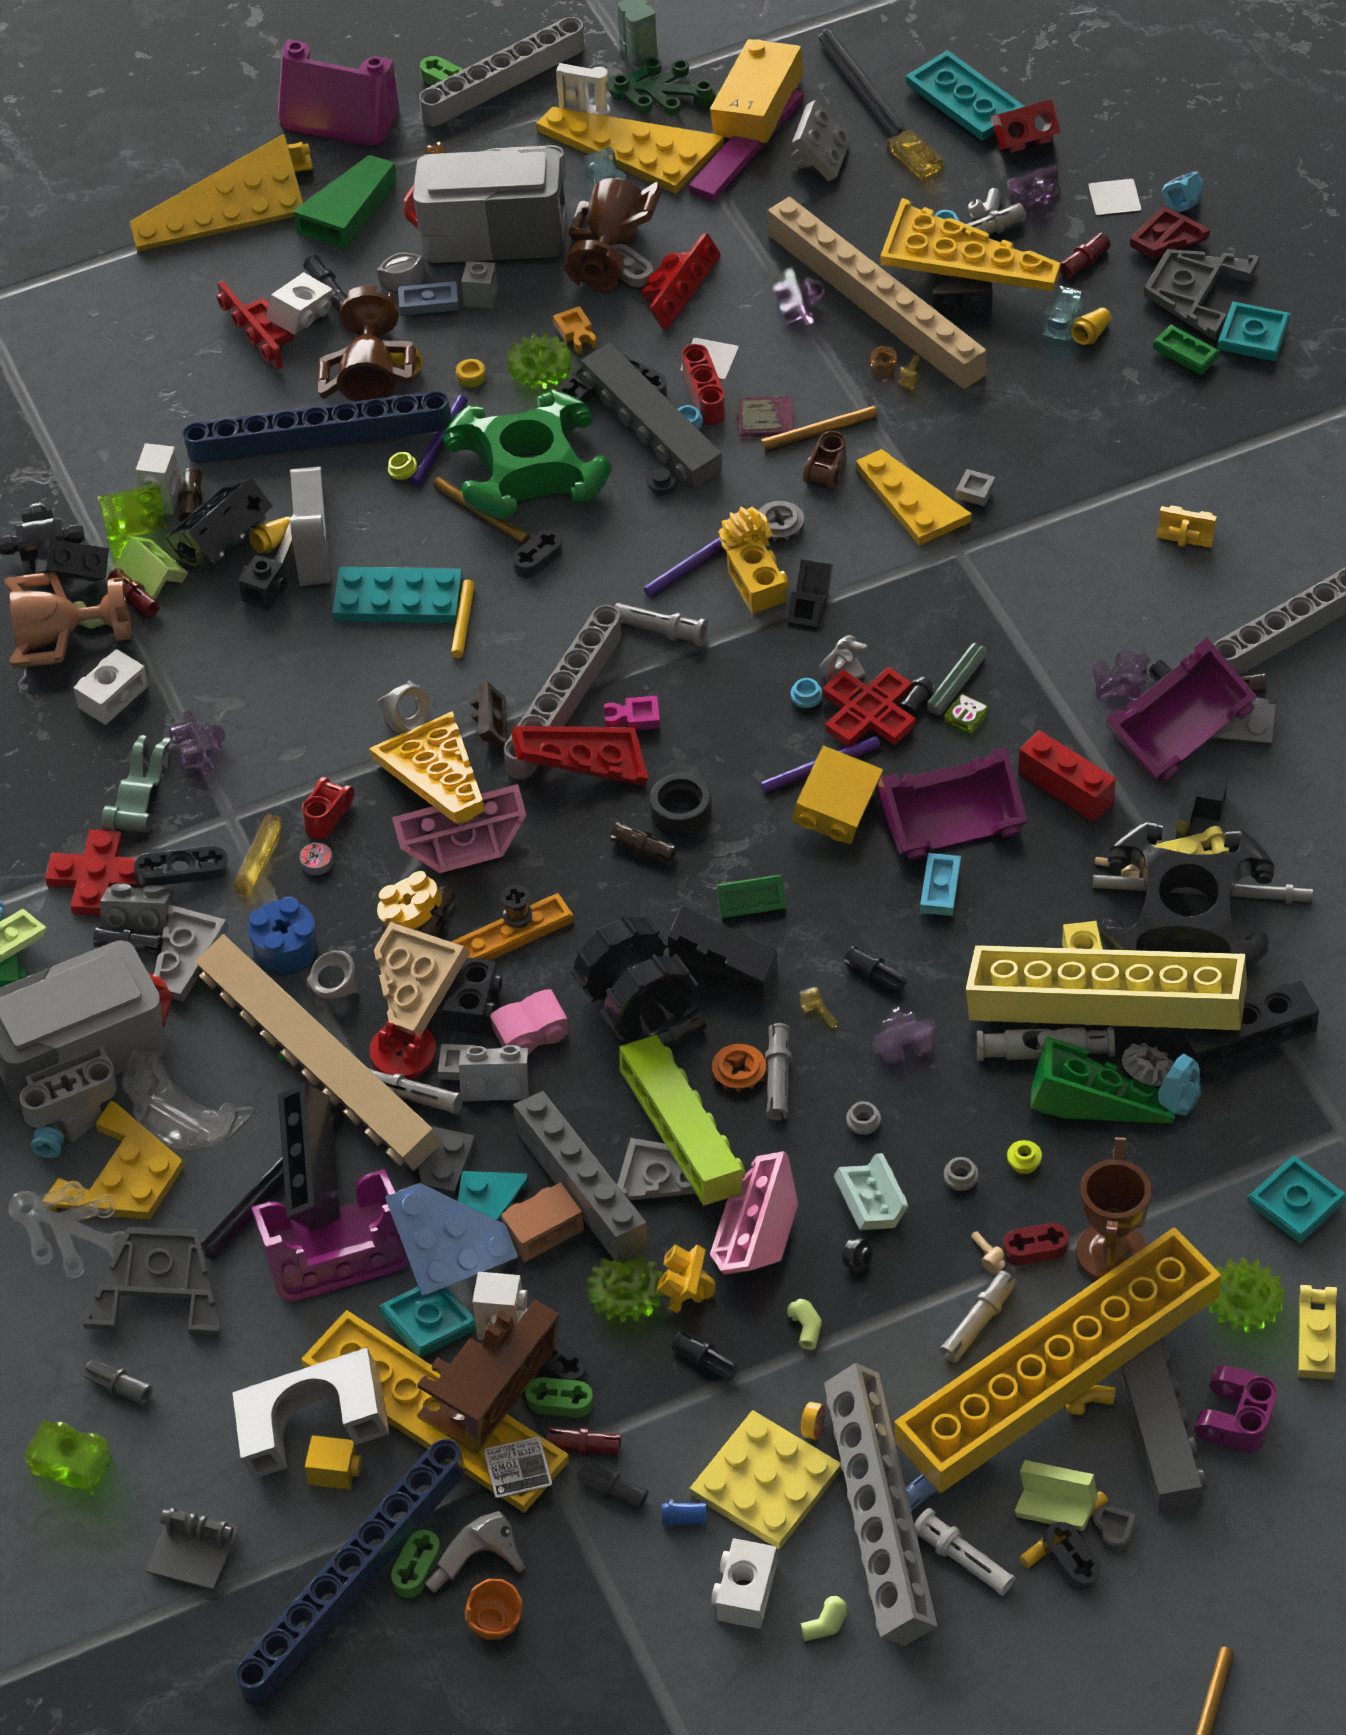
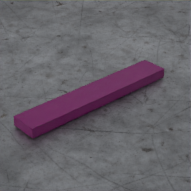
M792 91L772 135L802 103V92ZM732 136L689 184V193L714 202L765 143Z

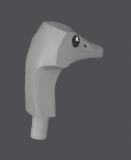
M500 1511L480 1516L463 1527L437 1563L439 1569L424 1582L427 1588L435 1593L448 1579L453 1581L466 1561L473 1554L480 1551H490L497 1554L517 1572L521 1573L525 1569V1565L518 1553L513 1538L512 1526L506 1516Z

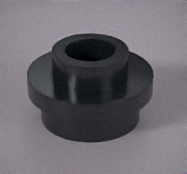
M864 1238L849 1240L842 1254L844 1266L849 1267L850 1271L860 1273L867 1268L873 1258V1250L870 1248V1243Z

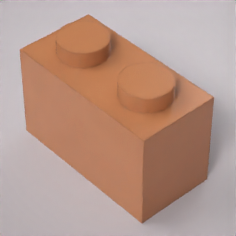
M561 1182L551 1188L542 1189L536 1196L522 1203L510 1206L501 1214L502 1223L506 1224L514 1248L523 1262L584 1231L582 1211Z

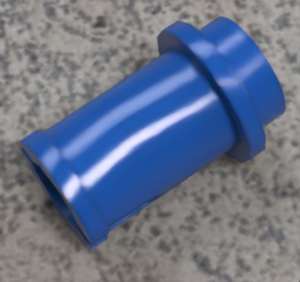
M669 1499V1503H662V1525H669V1529H673V1525L706 1526V1502L673 1503V1499Z

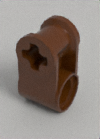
M828 431L820 436L812 455L806 462L803 473L804 483L810 484L812 481L827 485L830 490L836 488L847 461L846 439L842 433Z

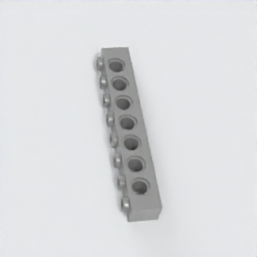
M854 1363L824 1383L827 1395L826 1403L831 1413L834 1427L833 1435L839 1449L840 1466L845 1476L848 1490L847 1498L853 1512L854 1529L858 1536L862 1553L861 1561L865 1568L869 1585L868 1593L876 1616V1628L880 1638L906 1646L938 1626L896 1444L894 1443L880 1375L878 1372Z

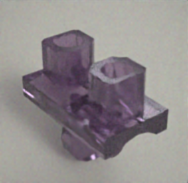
M1055 166L1046 169L1040 168L1034 170L1032 174L1007 180L1011 206L1020 203L1023 208L1037 203L1042 206L1047 204L1049 199L1062 195L1058 181V168Z
M791 267L784 271L787 280L774 285L773 288L781 304L793 299L780 306L786 322L789 324L802 318L805 324L808 325L814 322L808 302L811 304L818 303L824 294V287L819 280L811 278L804 279L801 284L797 281L794 270Z
M1127 648L1119 652L1115 657V667L1110 668L1102 661L1091 667V679L1096 685L1095 696L1100 702L1115 695L1121 697L1126 694L1130 700H1135L1141 696L1140 687L1146 684L1149 676L1147 663L1150 662V658L1145 652L1137 656Z
M192 709L183 712V722L169 726V737L173 746L185 743L190 744L179 748L180 758L184 767L201 765L204 773L212 771L213 764L210 761V756L213 750L219 751L222 748L221 744L226 737L223 728L220 725H210V723H205L201 727Z
M898 1006L891 1008V1019L881 1021L882 1029L885 1032L875 1034V1041L871 1043L874 1053L880 1052L887 1066L904 1061L905 1055L901 1045L911 1042L917 1057L932 1054L935 1050L933 1032L936 1027L933 1017L916 1022L914 1012L903 1015Z

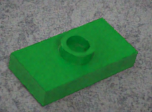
M1170 325L1153 341L1154 350L1200 375L1219 359V350L1173 325Z
M782 875L716 885L721 918L787 908Z

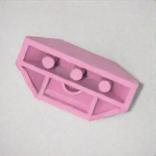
M518 784L482 793L481 797L485 812L476 815L469 822L456 824L434 806L392 817L400 849L439 874L503 857L527 816Z
M784 1151L756 1156L751 1164L753 1168L742 1178V1193L727 1199L710 1252L711 1257L724 1275L754 1270L779 1262L782 1259L799 1204L789 1157Z

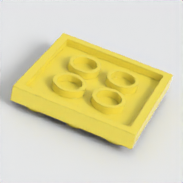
M752 1410L692 1484L690 1496L700 1502H706L708 1507L780 1550L842 1469L839 1461Z

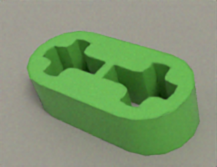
M437 56L426 57L420 62L421 78L430 85H434L463 70Z
M541 1377L532 1380L525 1390L527 1405L531 1411L537 1414L580 1418L588 1415L594 1406L592 1389L588 1384L581 1381ZM541 1391L547 1392L543 1400H537V1396L540 1395ZM576 1395H582L579 1404L572 1403Z
M419 1530L413 1533L407 1540L392 1569L393 1589L401 1597L412 1598L419 1595L426 1586L424 1582L430 1578L440 1559L439 1538L432 1531ZM425 1544H430L431 1551L424 1550L420 1559H418L417 1547L423 1548ZM412 1569H414L415 1581L409 1580L407 1584H403L401 1577L407 1578Z

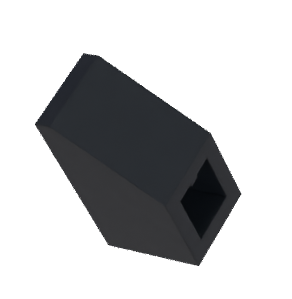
M949 276L933 289V309L941 315L992 312V282Z

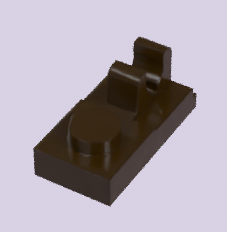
M487 681L478 688L479 696L470 700V705L477 710L471 713L470 717L479 724L477 725V731L480 738L499 751L504 748L508 740L506 697Z

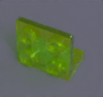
M151 483L98 497L106 539L114 564L119 559L129 537L167 527L158 483Z

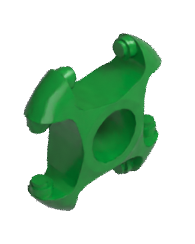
M550 390V392L537 396V409L520 414L485 418L484 408L478 405L472 407L468 405L461 410L445 431L443 439L446 448L450 452H458L460 450L474 451L483 460L491 475V479L487 482L479 483L469 480L462 484L461 492L465 503L485 515L502 520L518 512L517 501L536 497L570 493L572 502L588 504L606 484L612 472V466L605 456H597L591 462L581 461L568 443L564 433L577 427L586 428L592 424V414L589 406L573 396ZM528 453L539 455L532 458H521L516 456L519 454Z

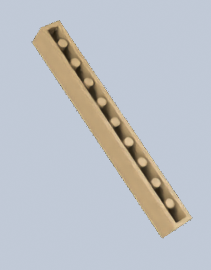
M789 196L767 210L768 236L958 386L966 389L986 375L985 348Z
M224 934L195 960V963L202 970V973L199 975L202 981L212 990L217 986L222 991L219 996L229 1007L233 1009L237 1005L241 1008L242 1011L239 1015L252 1028L258 1024L263 1029L260 1035L272 1047L278 1043L283 1048L280 1052L281 1055L293 1067L299 1063L304 1068L301 1071L302 1075L313 1086L320 1083L325 1088L322 1092L330 1096L333 1105L337 1106L339 1103L344 1105L346 1109L343 1113L356 1126L362 1122L367 1127L364 1133L377 1146L383 1142L389 1148L385 1151L386 1154L399 1167L405 1163L411 1170L415 1171L443 1143L432 1127Z

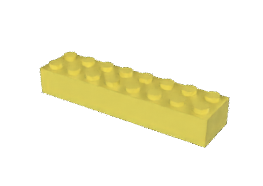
M975 946L966 986L969 1020L1240 1030L1247 989L1245 954Z

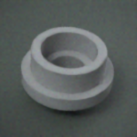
M861 1101L855 1103L849 1109L846 1122L849 1129L854 1133L866 1135L878 1129L881 1116L873 1104Z
M956 1157L946 1165L944 1181L950 1188L963 1191L972 1188L977 1183L978 1169L970 1159ZM963 1174L965 1177H957L956 1175Z

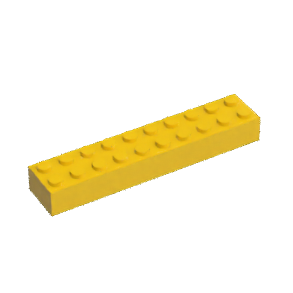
M1173 1227L895 1420L894 1443L941 1494L1219 1298L1222 1275Z

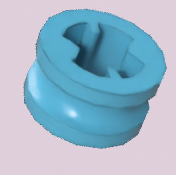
M51 1127L37 1128L33 1135L34 1139L31 1142V1150L45 1158L59 1156L61 1145L64 1142V1135Z

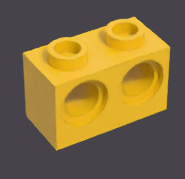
M762 540L727 551L728 573L752 614L786 603V589L789 588L787 575L784 571H779L773 551H767Z

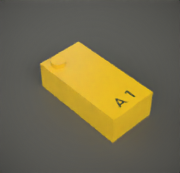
M748 39L710 108L713 134L722 135L726 138L737 136L767 143L792 91L797 88L804 74L801 46Z

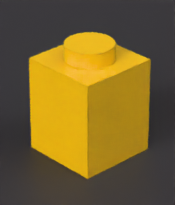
M312 1435L305 1463L308 1485L351 1490L354 1476H360L362 1468V1455H357L353 1440Z

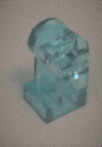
M611 147L584 156L585 174L593 186L607 178L626 180L625 173L616 169L615 153Z
M1059 286L1051 307L1048 306L1044 313V336L1069 341L1073 322L1079 318L1083 306L1084 291ZM1057 322L1066 323L1065 330H1057L1053 325Z

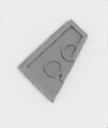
M169 905L167 927L163 930V945L161 953L158 954L154 975L161 977L165 981L172 999L184 1002L202 972L195 963V960L222 934L225 935L229 927L225 919Z
M630 1138L617 1184L629 1201L696 1194L666 1144Z

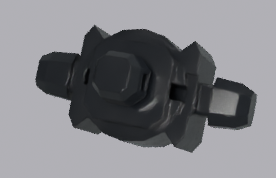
M35 503L30 506L28 514L21 515L22 524L15 525L16 536L8 535L0 538V554L14 555L15 552H19L21 561H29L31 570H35L39 542L53 539L82 543L85 541L84 528L81 525H68V528H64L62 519H54L52 510L46 511L44 504Z

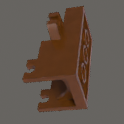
M536 1299L531 1303L516 1325L511 1316L500 1310L496 1315L497 1320L495 1324L492 1325L490 1323L486 1328L483 1345L470 1338L451 1364L438 1357L432 1364V1371L438 1372L441 1377L436 1381H432L427 1376H423L417 1384V1388L431 1395L432 1402L439 1403L440 1408L437 1411H430L427 1406H423L417 1414V1418L478 1454L557 1348L559 1313Z

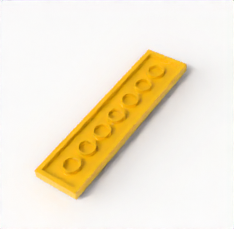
M348 1310L337 1319L301 1358L302 1366L307 1368L354 1351L368 1348L379 1368L387 1422L427 1449L438 1440H453L417 1418V1414L423 1406H427L430 1411H437L440 1408V1404L432 1402V1396L417 1388V1384L423 1376H427L429 1380L436 1381L441 1375L436 1371H432L431 1364ZM508 1414L478 1454L456 1442L459 1445L463 1458L464 1474L493 1493L494 1490L484 1449L538 1436L541 1439L551 1481L568 1464L569 1455ZM445 1459V1461L450 1464L453 1459ZM547 1487L501 1498L525 1513Z

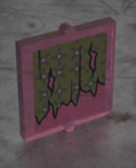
M791 396L739 397V413L736 414V420L739 422L740 437H772L792 431V420L795 419V413L792 412Z

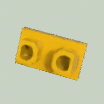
M1162 506L1156 538L1177 541L1180 547H1185L1187 543L1211 548L1217 516L1203 511L1200 513L1184 511L1182 507L1170 506L1168 508Z
M674 1245L664 1257L663 1265L670 1269L662 1275L657 1290L671 1297L668 1308L676 1313L681 1310L684 1300L692 1298L695 1302H702V1300L709 1299L715 1293L716 1283L714 1279L708 1275V1272L701 1270L706 1249L699 1245H696L690 1252Z

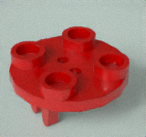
M387 1021L386 1026L374 1035L370 1044V1060L373 1068L378 1072L390 1075L395 1073L403 1074L406 1079L416 1081L419 1075L432 1066L437 1055L436 1040L427 1028H425L422 1035L416 1034L414 1036L397 1030L395 1024Z

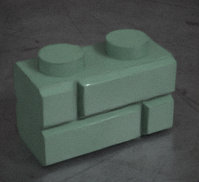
M623 0L617 4L619 42L625 55L627 54L632 64L636 65L645 62L649 57H656L658 50L655 11L648 5L646 0Z

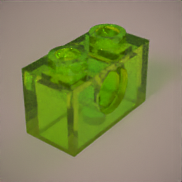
M44 1419L24 1454L29 1473L93 1495L113 1460L108 1441L96 1433L85 1434L74 1430L66 1423L56 1422L55 1424ZM70 1452H76L75 1454H73V1455H71V1456H65L66 1454H68V1453H70Z

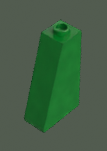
M372 155L365 157L296 208L294 217L297 233L348 249L396 186L394 162Z

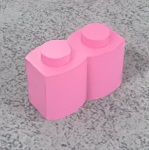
M551 989L534 993L521 1002L503 1006L490 1015L492 1029L502 1047L515 1045L519 1048H528V1054L538 1045L559 1042L570 1032L568 1018Z

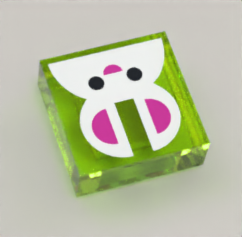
M961 693L945 713V721L972 734L988 715L989 706Z

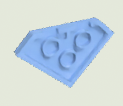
M419 1183L385 1196L422 1295H427L476 1275L478 1272L486 1271L518 1257L506 1224L428 1186Z

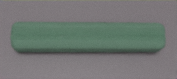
M973 643L928 700L927 709L930 713L939 716L945 711L986 657V648L984 646Z

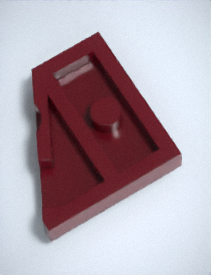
M1163 206L1130 238V247L1155 259L1163 256L1167 249L1180 250L1207 240L1210 237V229Z

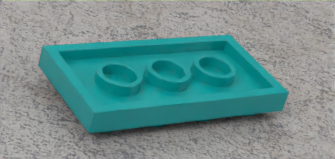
M948 50L906 76V85L982 141L995 133L991 116L1024 107V105Z
M339 567L332 612L333 621L456 623L462 586V569Z

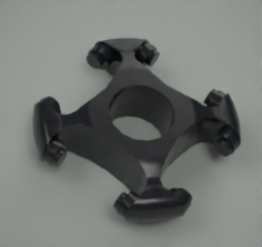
M1143 822L1121 836L1108 850L1107 861L1109 867L1115 870H1122L1128 865H1134L1139 868L1143 875L1146 899L1139 920L1131 928L1125 929L1124 925L1116 918L1108 917L1103 920L1100 937L1109 950L1146 951L1148 949L1166 948L1186 949L1203 953L1245 954L1246 972L1267 954L1269 944L1267 935L1262 932H1253L1245 940H1241L1233 930L1230 913V898L1236 883L1241 878L1251 876L1260 884H1269L1274 877V863L1254 838L1242 829L1225 831L1224 847L1229 848L1228 853L1231 854L1192 855L1155 847L1157 841H1162L1163 825H1158L1156 822ZM1190 887L1206 894L1214 906L1208 912L1199 916L1185 917L1169 910L1161 898L1167 892L1176 888Z

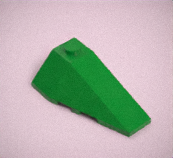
M1046 1037L1031 1087L1032 1109L1038 1110L1043 1114H1051L1069 1119L1173 1123L1175 1114L1159 1103L1158 1088L1142 1083L1135 1078L1129 1080L1116 1072L1117 1066L1109 1062L1105 1066L1087 1057L1089 1051L1077 1045Z

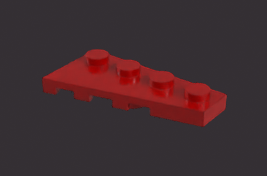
M515 726L511 733L518 760L645 786L649 779L635 728Z

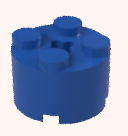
M285 897L279 901L267 903L250 914L248 930L252 957L255 964L264 972L269 973V971L279 973V976H289L303 971L311 964L318 946L315 922L311 912L300 904L297 899Z

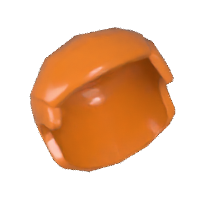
M487 1579L479 1583L471 1590L466 1604L465 1620L468 1622L469 1629L485 1640L503 1639L514 1632L520 1621L523 1607L522 1598L515 1586L503 1579Z

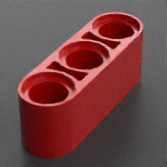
M690 344L682 351L683 378L694 407L699 410L703 417V423L707 425L719 424L725 418L723 387L707 348L701 344Z

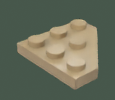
M390 922L376 945L374 953L380 965L381 975L379 977L383 996L387 999L388 1020L395 1024L397 1030L414 1036L416 1034L422 1035L470 953L464 946Z

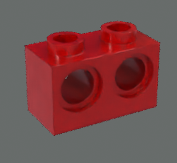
M1052 99L991 116L999 149L1009 147L1010 153L1026 149V142L1035 140L1036 145L1053 141L1052 135L1061 133ZM1037 116L1044 120L1045 126L1042 131L1038 130L1035 126ZM1011 123L1018 128L1016 138L1011 137L1008 132Z

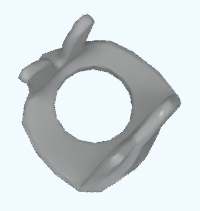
M851 635L840 639L835 649L821 663L819 667L820 673L828 683L843 669L857 679L863 678L865 670L856 657V650H866L867 645L857 642L856 638Z
M408 681L407 684L395 688L380 698L377 703L384 715V722L394 732L402 734L424 724L430 700L429 695L419 685ZM413 694L416 696L415 705L418 707V710L412 717L408 719L402 718L398 712L399 702L405 695Z
M335 950L321 955L312 965L310 975L306 979V985L315 993L319 1007L322 1006L320 997L323 999H334L352 993L358 995L359 993L354 962L351 956L344 951ZM335 967L344 972L345 978L338 987L328 989L319 984L318 978L320 974L328 968Z

